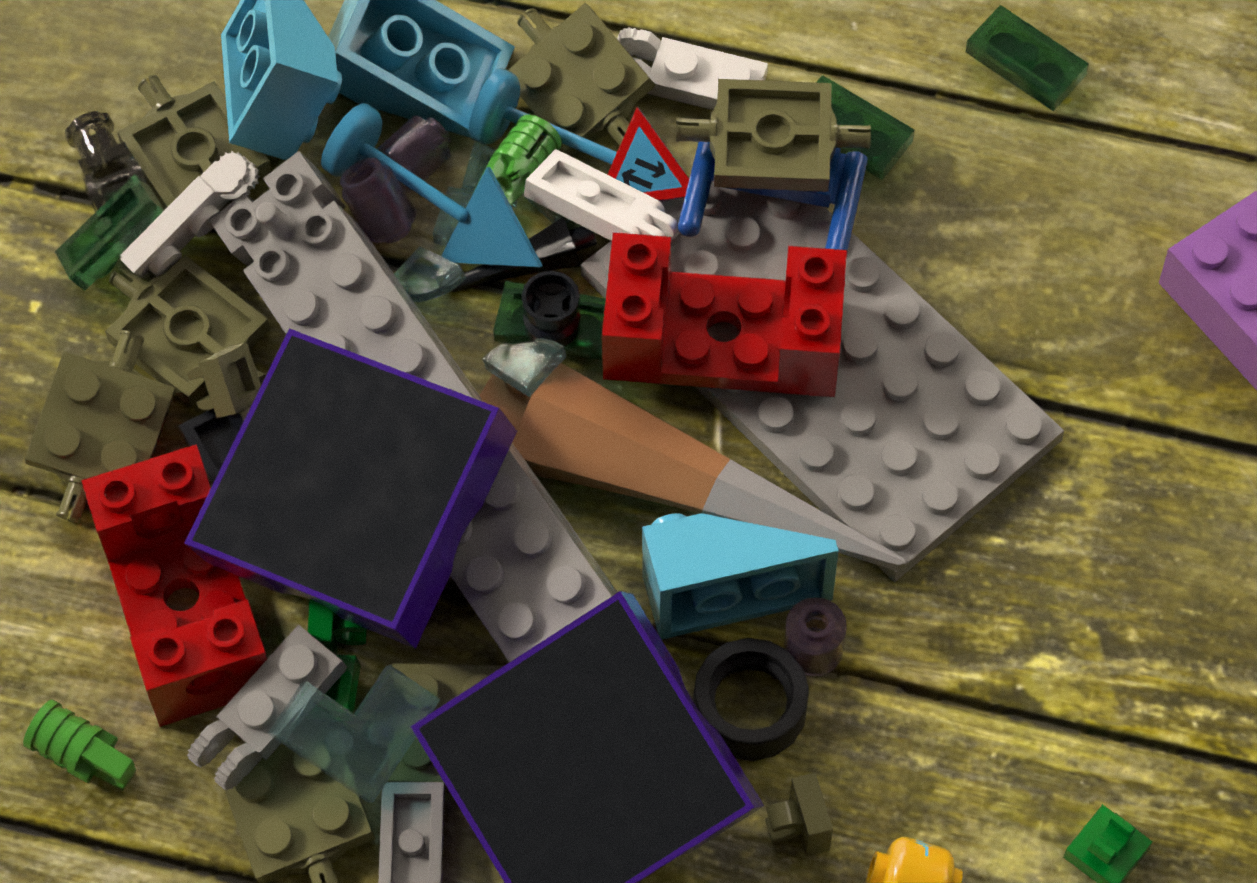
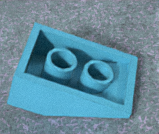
M240 0L221 34L229 143L287 160L298 151L302 143L310 142L317 127L319 114L326 103L332 104L339 94L342 74L337 71L335 47L304 0Z
M344 0L328 36L335 47L337 71L342 74L340 94L358 104L367 103L375 109L469 138V122L472 110L484 83L497 68L506 69L515 46L437 0Z
M679 513L668 514L656 519L651 525L643 526L642 574L659 637L661 640L833 600L839 552L836 540L703 513L687 517Z

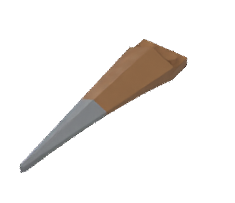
M509 345L479 395L485 403L500 408L515 427L517 433L512 443L536 476L602 489L697 513L836 540L838 553L895 571L905 570L906 562L903 557L561 362L556 366Z

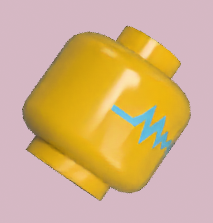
M900 837L891 843L886 853L875 851L868 869L866 883H962L963 872L962 869L955 868L953 855L946 848L909 837Z

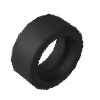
M744 638L727 642L707 656L696 674L693 703L704 718L718 730L735 759L757 761L776 756L795 742L805 725L809 686L803 667L790 651L769 640ZM746 669L764 671L778 679L783 685L787 697L786 709L779 721L769 727L756 730L737 728L726 722L718 713L715 704L716 689L722 679L731 673Z

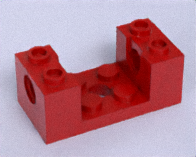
M613 233L602 329L603 380L835 397L840 357L847 250L788 246L786 280L671 272V237ZM727 322L734 325L740 333L731 341L721 342L713 339L707 331L716 323Z
M197 444L81 480L129 628L130 640L159 727L226 706L267 661V657L239 576L208 564L184 544L211 489ZM190 588L199 594L196 604L188 610L176 611L167 606L169 596L178 589Z

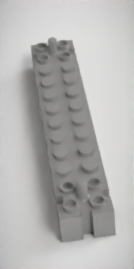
M300 151L296 152L263 178L270 188L255 201L246 193H243L209 220L231 254L247 266L243 270L286 334L289 328L484 402L361 226L344 210L346 205L328 179ZM512 443L482 508L468 524L461 537L450 574L509 662L618 593Z

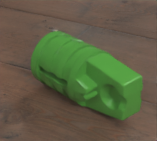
M523 115L519 118L507 137L493 153L487 165L493 171L510 205L524 193L526 179L555 149L559 150L562 146V140L557 130L550 123L535 115ZM542 133L546 135L543 140L537 141Z
M53 699L47 701L29 724L24 736L23 746L31 751L39 752V755L48 760L51 759L54 761V764L61 768H66L69 774L87 784L93 776H96L123 791L136 773V768L131 758L113 748L118 741L117 737L98 725L93 726L89 724L88 720L76 716L71 710L62 708V704Z

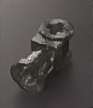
M92 111L75 118L65 129V138L72 148L77 149L81 157L78 160L85 190L100 224L104 225L110 222V216L139 204L147 208L154 205V200L136 158H132L125 142L117 144L112 133L114 131V122L108 113ZM93 129L95 134L90 135L89 130Z

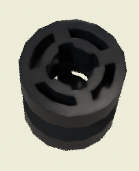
M556 271L540 272L531 277L524 285L521 295L525 334L531 342L541 348H563L573 342L579 334L581 326L578 286L572 278Z

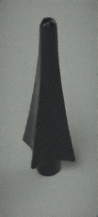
M562 217L529 238L543 265L542 267L482 264L447 282V289L450 292H457L507 278L579 267L581 265L577 252L597 244L594 232L583 226L568 230L565 219Z

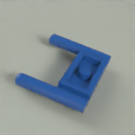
M698 142L678 222L679 232L686 237L696 236L700 232L711 184L714 181L715 159L710 150V142ZM836 148L830 162L828 192L746 188L727 189L829 208L830 204H835L825 248L847 250L848 253L868 158L865 154L856 151L842 154L840 153L841 149Z

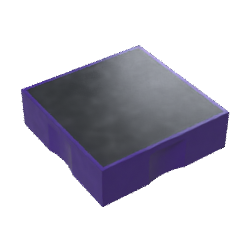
M289 328L184 544L210 565L276 592L312 599L326 606L344 620L416 649L452 572L453 561L461 537L468 524L482 508L516 436L517 430L498 407Z
M619 591L410 726L504 883H638L677 857L693 852L764 806L718 730L704 718L691 700L682 680L679 667L638 601L631 593Z

